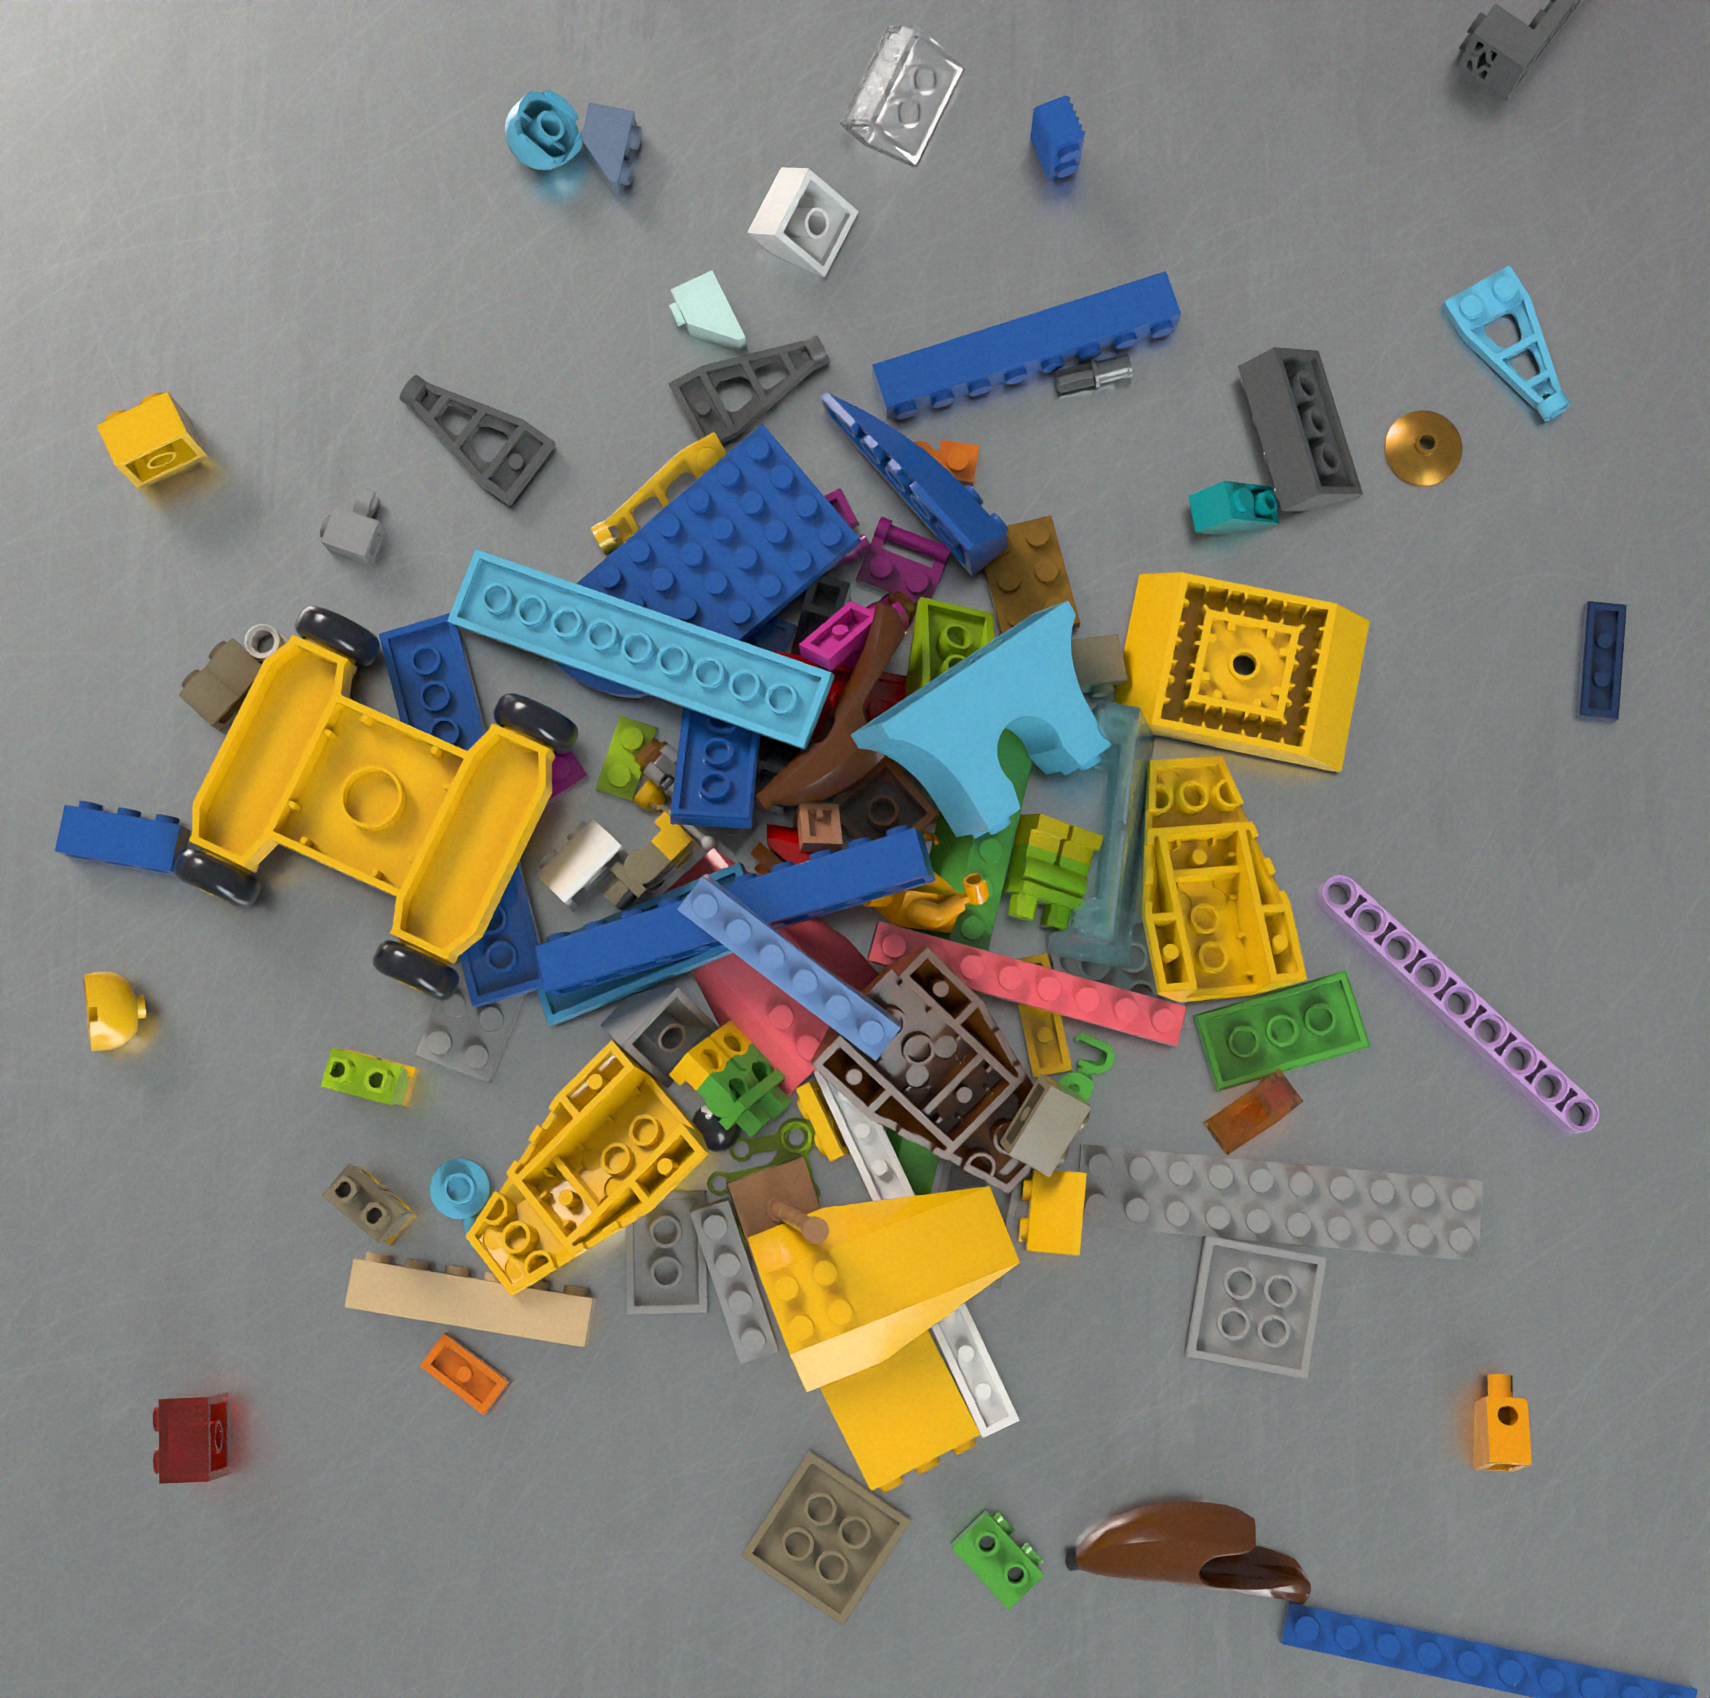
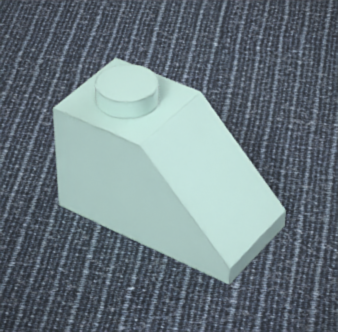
M713 270L671 289L674 303L668 306L678 327L684 324L689 335L740 353L747 350L746 337Z

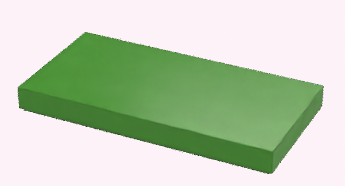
M1346 970L1193 1015L1216 1092L1370 1047Z

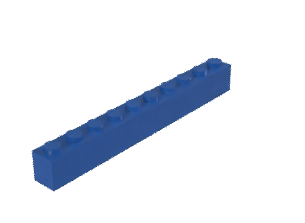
M903 825L886 831L887 836L872 841L870 837L853 840L847 844L848 849L835 853L831 849L815 852L809 856V861L795 865L793 861L776 864L771 867L772 872L758 877L756 873L738 876L733 879L734 884L725 888L738 897L771 927L778 930L936 881L924 835L916 828L910 829L909 825ZM671 897L658 902V908L646 912L641 908L623 912L620 915L621 919L607 923L606 920H599L585 924L583 926L584 931L570 935V932L552 934L546 937V943L534 947L545 992L560 997L723 947L724 945L677 910L684 901L681 897Z

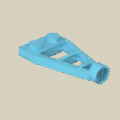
M1510 265L1444 301L1441 308L1460 338L1535 410L1537 409L1544 421L1556 417L1571 406V402L1560 387L1531 297ZM1508 313L1517 319L1521 331V340L1509 348H1502L1486 335L1485 325ZM1525 350H1530L1533 353L1540 368V374L1529 380L1523 379L1510 363L1511 358ZM1545 394L1551 395L1545 400L1542 398V396Z

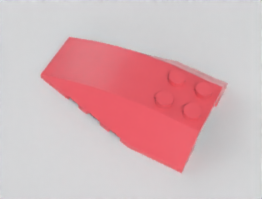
M712 848L663 893L700 879L705 874H712L736 863ZM818 918L776 930L820 965L859 992H862L879 975L845 936ZM734 953L691 970L720 1028L730 1020L734 1022L766 1057L773 1070L775 1071L778 1068L786 1076L778 1087L788 1097L796 1092V1088L804 1085L811 1078L810 1075L816 1069L810 1064V1061L829 1028L828 1024Z

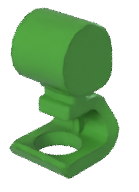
M1080 1033L1073 1039L1075 1042L1079 1041L1101 1051L1102 1054L1096 1061L1079 1059L1077 1063L1078 1070L1062 1076L1058 1083L1082 1095L1088 1101L1094 1090V1082L1091 1078L1092 1073L1098 1075L1106 1072L1114 1064L1115 1056L1113 1048L1108 1043L1089 1034Z

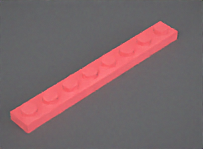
M878 921L876 923L867 957L868 962L887 967L890 963L926 945L973 991L1167 1045L1177 1046L1186 1006Z

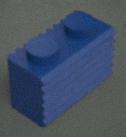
M1066 95L1033 109L1030 139L1047 178L1056 175L1062 178L1073 174L1078 170L1081 160L1085 131L1082 130V124H1079V117H1076V111L1073 110L1074 104L1070 103L1071 97Z

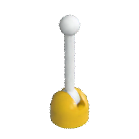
M650 779L642 786L632 800L636 805L648 812H655L660 809L666 811L669 815L671 812V807L666 804L667 795ZM681 825L701 842L704 850L710 851L712 848H716L717 841L713 836H705L693 825Z

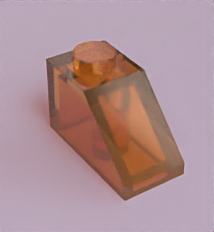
M1278 1069L1211 1116L1204 1124L1228 1155L1280 1121L1301 1104L1303 1100L1282 1071Z

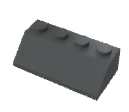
M1273 347L1239 365L1238 369L1242 378L1241 386L1250 404L1253 414L1252 422L1259 434L1264 450L1263 458L1270 470L1275 486V497L1282 511H1308L1363 495L1319 351Z

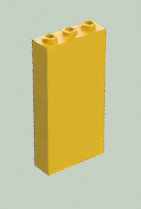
M926 1330L885 1361L819 1387L871 1491L880 1488L882 1493L892 1490L904 1483L902 1475L915 1468L918 1474L934 1468L940 1464L938 1456L950 1450L953 1451L954 1455L963 1453L976 1445L974 1438L981 1435L929 1330Z

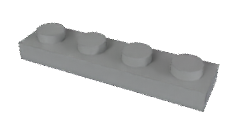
M729 1197L690 1209V1215L740 1364L779 1352V1347Z

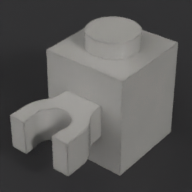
M360 487L353 511L335 506L331 516L327 515L324 518L320 529V537H322L321 542L328 551L370 566L373 565L386 531L378 520L372 519L380 501L378 497H375V492Z

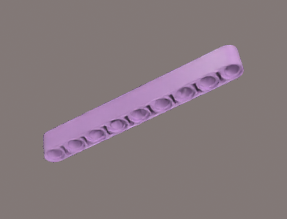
M1337 875L1321 885L1317 892V902L1320 908L1559 1129L1566 1133L1575 1134L1590 1131L1596 1127L1600 1112L1594 1100L1353 879L1348 876ZM1330 886H1340L1344 889L1347 895L1345 904L1338 905L1330 900L1328 895ZM1360 913H1369L1375 918L1376 928L1374 932H1366L1361 929L1358 923ZM1390 940H1398L1405 946L1406 953L1402 960L1395 959L1389 954L1388 943ZM1420 967H1428L1433 971L1435 983L1432 987H1425L1420 983L1418 979ZM1451 994H1457L1464 1000L1465 1009L1461 1015L1451 1012L1448 1007V998ZM1482 1021L1488 1022L1494 1028L1495 1035L1490 1043L1483 1041L1478 1034V1026ZM1512 1049L1519 1050L1524 1056L1525 1062L1521 1070H1516L1509 1064L1508 1054ZM1543 1076L1548 1077L1554 1083V1093L1550 1098L1543 1096L1538 1088L1539 1081ZM1573 1104L1580 1106L1585 1114L1584 1121L1580 1126L1573 1124L1569 1118V1109Z

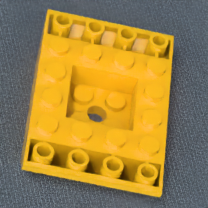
M1183 572L1139 574L1123 651L1128 680L1116 686L1109 726L1340 773L1342 771L1370 620L1337 603ZM1238 656L1249 657L1254 662V672L1246 676L1238 674L1233 668V660Z

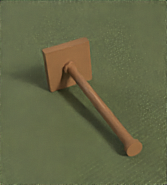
M803 1156L726 1182L751 1260L754 1261L755 1259L748 1237L784 1223L802 1232L803 1237L813 1244L822 1243L828 1237L829 1226L827 1222L820 1217H809L806 1215L821 1208Z

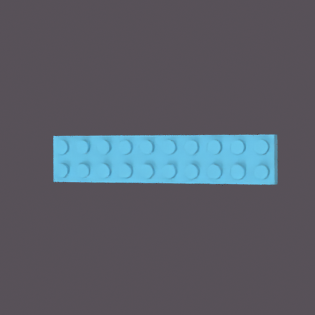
M477 549L474 551L447 622L460 628L806 750L810 743L835 677L833 673Z

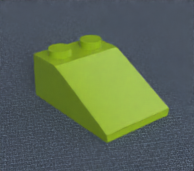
M920 597L917 604L906 677L905 698L994 640L993 613Z

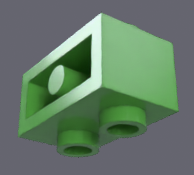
M986 1509L951 1543V1547L1001 1603L1010 1610L1045 1576L1043 1570L1039 1567L1044 1560L1028 1543L1021 1547L1011 1537L1015 1529L1000 1512L992 1516ZM984 1536H991L993 1538V1542L988 1546L979 1544L980 1539ZM1013 1567L1021 1568L1020 1574L1015 1577L1009 1576L1008 1571Z

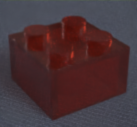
M228 1392L180 1394L158 1399L159 1407H155L153 1411V1428L155 1432H159V1449L154 1451L153 1469L155 1474H159V1484L209 1482L229 1475Z

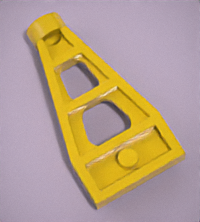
M715 432L680 450L609 518L590 528L605 555L616 550L642 528L633 517V511L637 506L650 497H657L663 508H665L669 504L667 489L681 474L691 473L697 480L727 454ZM614 526L618 529L619 537L616 540L608 527Z

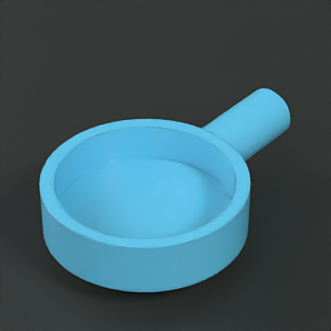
M453 1159L442 1164L435 1171L430 1182V1196L436 1209L443 1215L453 1219H462L467 1235L478 1218L477 1215L483 1210L491 1197L492 1183L487 1171L477 1162L468 1159ZM468 1241L470 1249H473L474 1247Z

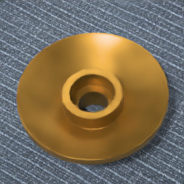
M1420 410L1403 415L1391 426L1385 439L1384 451L1389 467L1401 480L1416 486H1432L1445 481L1454 473L1461 461L1463 446L1461 436L1450 420L1436 412ZM1429 439L1432 442L1433 448L1430 450L1423 449L1420 445V440Z

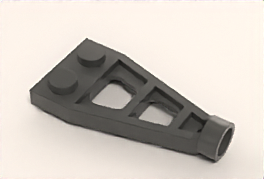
M814 335L805 341L702 365L668 384L696 438L700 440L715 432L721 444H724L742 434L812 371L830 363V359L821 340L817 335ZM806 352L810 360H804L802 353ZM774 361L782 362L787 370L785 379L770 389L762 388L755 375V370ZM743 377L750 382L754 390L753 396L740 410L730 412L724 407L716 392V387L723 380Z
M418 375L413 376L406 383L400 394V401L417 411L477 483L510 507L556 446L555 441L525 420L430 384ZM448 406H455L472 416V419L460 435H454L440 422V417ZM488 426L504 432L508 437V441L491 462L481 460L470 445L471 438L480 427Z

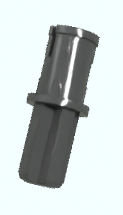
M1127 353L1100 361H1095L1094 358H1091L1087 364L1057 370L1054 378L1057 390L1060 393L1090 386L1099 389L1100 384L1132 378L1133 370Z

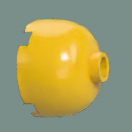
M96 971L83 974L91 1051L111 1050L131 1041L137 1032L138 1019L146 1018L144 994L136 995L132 982L124 975L115 972Z

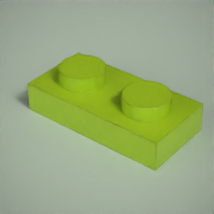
M620 715L595 787L597 792L634 803L632 800L638 792L658 728Z

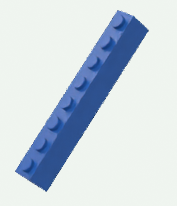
M1164 271L873 364L872 377L886 419L895 416L899 420L906 419L917 414L918 409L933 405L934 408L944 407L954 402L955 397L967 393L970 396H978L988 392L992 385L1006 381V384H1015L1025 380L1029 373L1043 370L1044 373L1053 372L1062 368L1065 365L1064 362L1079 358L1080 361H1087L1099 356L1101 350L1114 346L1116 349H1125L1136 344L1139 338L1151 334L1153 338L1165 336L1174 331V327L1178 325L1181 311L1167 272Z

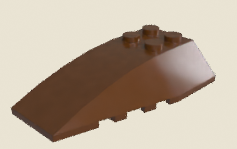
M925 945L890 963L861 992L902 1022L901 1029L876 1061L829 1026L810 1064L870 1120L880 1125H885L907 1140L931 1150L933 1154L945 1160L948 1159L961 1166L963 1170L1009 1193L1033 1168L1009 1156L1000 1144V1141L1034 1085L991 1016L984 1001Z

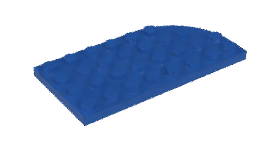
M761 424L576 584L745 642L862 541L764 424ZM554 661L571 677L598 691L627 698H643V696L648 695Z

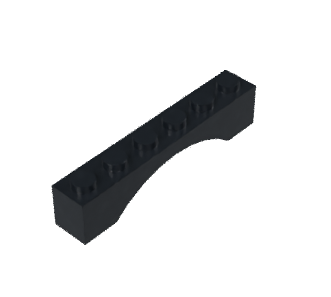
M822 575L808 587L790 654L800 655L799 644L849 602L851 583ZM764 736L759 749L755 794L763 790L803 749ZM754 798V806L760 808L756 798ZM774 804L768 810L784 815L787 805Z

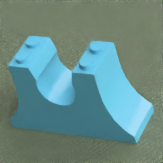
M1069 601L1031 614L851 734L859 749H868L884 754L912 773L928 791L956 837L971 834L973 838H977L986 832L992 835L1011 824L1009 817L1021 809L1013 783L1005 776L998 761L997 745L1004 728L1012 731L1021 739L1027 750L1028 757L1046 775L1060 771L1063 775H1068L1078 768L1081 771H1085L1102 760L1100 753L1111 746L1110 741L1088 706L1075 674L1071 652V634L1076 613Z

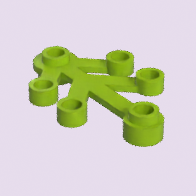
M793 1117L780 1125L777 1134L749 1140L740 1137L729 1148L731 1157L736 1161L745 1162L755 1153L778 1150V1152L768 1165L732 1173L722 1171L712 1173L707 1181L709 1191L718 1196L728 1193L727 1187L723 1191H716L713 1188L712 1181L717 1176H723L729 1182L803 1156L813 1187L816 1190L817 1199L819 1200L821 1191L819 1186L814 1183L808 1153L815 1146L814 1135L816 1132L813 1125L806 1119ZM794 1130H800L804 1134V1141L800 1145H793L789 1141V1135ZM739 1142H745L749 1147V1152L745 1157H737L734 1153V1147ZM736 1216V1220H737V1223H738V1226H739V1229H740V1232H741V1235H742V1238H743V1241H744V1244H745V1247H746V1243H745V1240H744V1237H743V1234H742V1231H741V1228H740V1225H739V1222H738V1219H737V1216Z

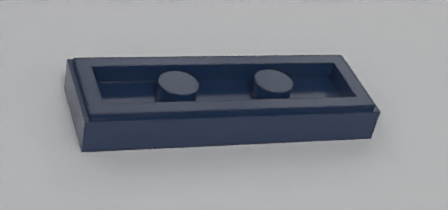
M1587 601L1584 604L1576 718L1610 722L1619 720L1627 605Z

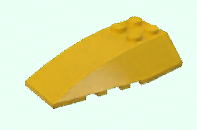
M1223 756L1150 760L1147 763L1142 920L1157 994L1177 1002L1252 996L1307 980L1290 900L1285 890L1280 891L1273 876L1276 870L1270 857L1265 858L1256 837L1259 834L1253 821L1248 822L1241 807L1244 804L1243 799Z
M613 1040L555 1096L548 1107L551 1111L541 1127L538 1125L535 1127L528 1138L531 1141L519 1161H513L506 1172L509 1177L499 1192L494 1191L465 1236L509 1295H516L652 1211L709 1154L703 1134L660 1082Z
M990 1186L821 1208L806 1214L809 1217L816 1216L824 1219L829 1226L828 1237L819 1244L808 1242L803 1237L802 1232L787 1223L748 1237L761 1281L791 1359L806 1392L885 1361L1020 1263Z

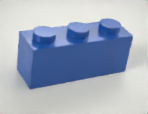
M79 801L78 807L64 806L55 847L56 852L72 858L175 875L173 872L174 863L180 852L187 849L190 830L179 825V818L156 814L155 820L141 818L142 812L118 807L117 814L102 811L103 805L87 801Z

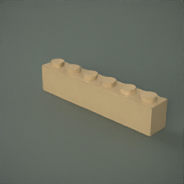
M366 1252L365 1259H353L344 1306L346 1308L578 1347L589 1346L597 1298L587 1296L588 1288L564 1285L563 1292L548 1290L549 1282L538 1280L512 1296L509 1295L493 1272H485L484 1279L468 1276L469 1268L446 1265L445 1271L441 1272L429 1270L430 1262L406 1258L405 1265L389 1263L390 1255Z

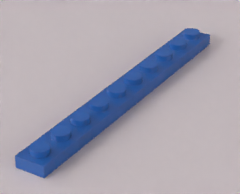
M1287 1601L1280 1643L1288 1646L1533 1698H1696L1697 1689L1688 1685L1297 1602Z

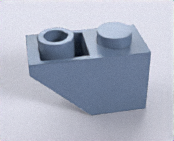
M589 103L581 136L585 154L612 194L621 197L624 184L630 185L634 164L630 162L632 149L638 150L642 127L637 126L634 111Z

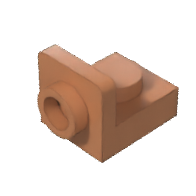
M821 801L799 804L792 825L794 829H798L800 852H818L827 849L833 850V853L841 851L843 841L839 804L823 803Z

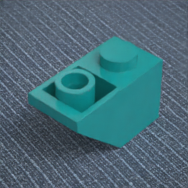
M1223 481L1188 495L1195 533L1223 535L1279 524L1278 504L1273 494V489L1270 486Z

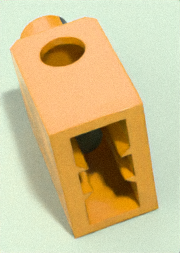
M1489 1374L1487 1375L1488 1396L1483 1397L1474 1404L1473 1470L1514 1472L1532 1465L1528 1401L1526 1398L1513 1397L1512 1375ZM1498 1413L1502 1415L1504 1424L1500 1422Z

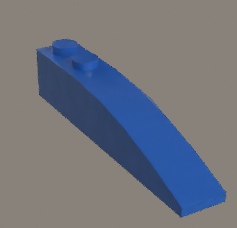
M825 393L821 397L825 413L972 577L1008 548L1006 534L1008 528L996 513L989 515L981 506L983 500L972 486L964 487L928 452L895 428L863 409L830 393Z

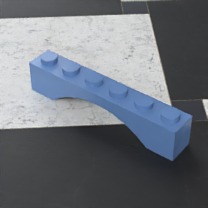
M705 874L701 877L677 910L875 1061L901 1029L902 1022L800 950L709 875Z

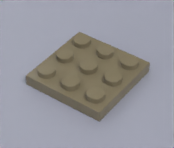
M809 1450L741 1556L843 1626L910 1524L911 1519Z

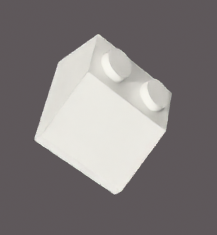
M781 167L747 234L773 255L815 275L825 277L859 211L811 169Z
M593 818L587 824L582 821L576 825L567 835L569 842L559 852L556 849L549 852L539 863L538 866L541 870L536 874L573 912L613 874L610 869L618 861L623 864L628 856L622 845Z

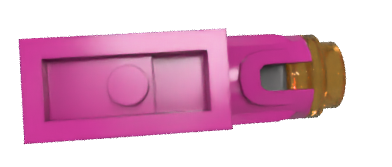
M900 591L886 594L878 602H885L894 607L899 613L905 631H907L916 614L913 601ZM849 601L799 644L801 657L829 671H832L840 663L854 669L863 651L877 602L865 608L853 601Z

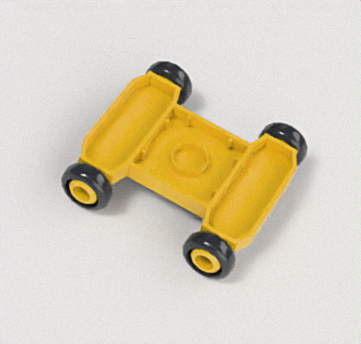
M307 606L302 609L295 623V630L300 637L292 634L286 644L264 660L193 801L192 835L189 842L200 847V850L193 848L182 850L174 863L173 872L181 881L234 906L249 908L256 901L261 889L259 881L251 873H256L259 868L258 864L280 844L396 897L393 927L389 934L400 940L399 942L393 940L382 942L373 957V966L380 973L438 1000H448L454 995L460 981L459 974L450 965H455L458 956L483 937L552 794V763L555 759L554 753L567 754L573 749L578 738V727L566 716L540 702L515 693H508L501 696L494 709V719L498 725L492 723L489 730L466 751L350 699L352 676H354L357 670L355 665L369 666L375 661L380 650V642L377 636L358 623L338 613L319 606Z

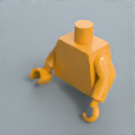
M931 832L923 833L925 841L932 839L935 845H938L939 839L936 834ZM934 872L936 879L934 882L869 901L862 905L874 907L888 921L899 927L952 933L958 914L966 910L965 905L968 903L972 905L983 904L988 899L989 891L986 880L982 881L979 873L969 874L963 879L965 892L960 894Z

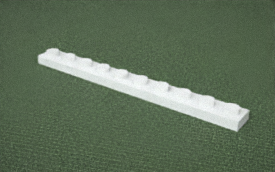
M815 1070L813 1073L872 1200L879 1201L916 1196L883 1125L867 1118L826 1078ZM964 1303L931 1328L981 1436L984 1438L1020 1421L971 1313L966 1303Z

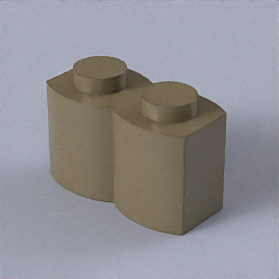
M233 638L228 642L222 641L212 649L208 656L210 661L201 671L198 669L192 671L182 682L183 690L179 694L202 718L219 731L239 712L262 666L260 661L250 655Z

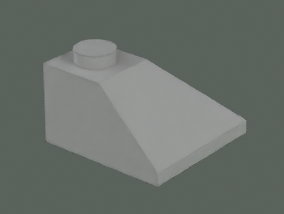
M674 984L627 996L601 1024L630 1055L666 1088L674 1082L669 1074L684 1055L719 1029Z

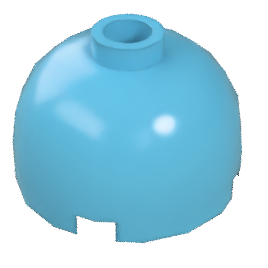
M534 90L524 95L508 112L504 129L507 145L517 160L529 168L545 171L558 168L573 159L581 149L583 130L578 133L575 121L579 117L575 109L565 98L549 90H545L542 93L535 92Z

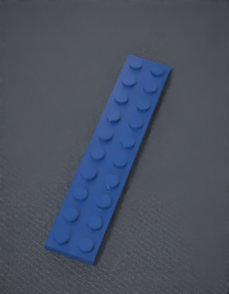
M450 613L380 633L379 638L400 721L468 751L486 733V728L460 628L447 622ZM520 860L483 937L459 955L471 1004L475 1008L544 988L534 947L540 945L541 942Z

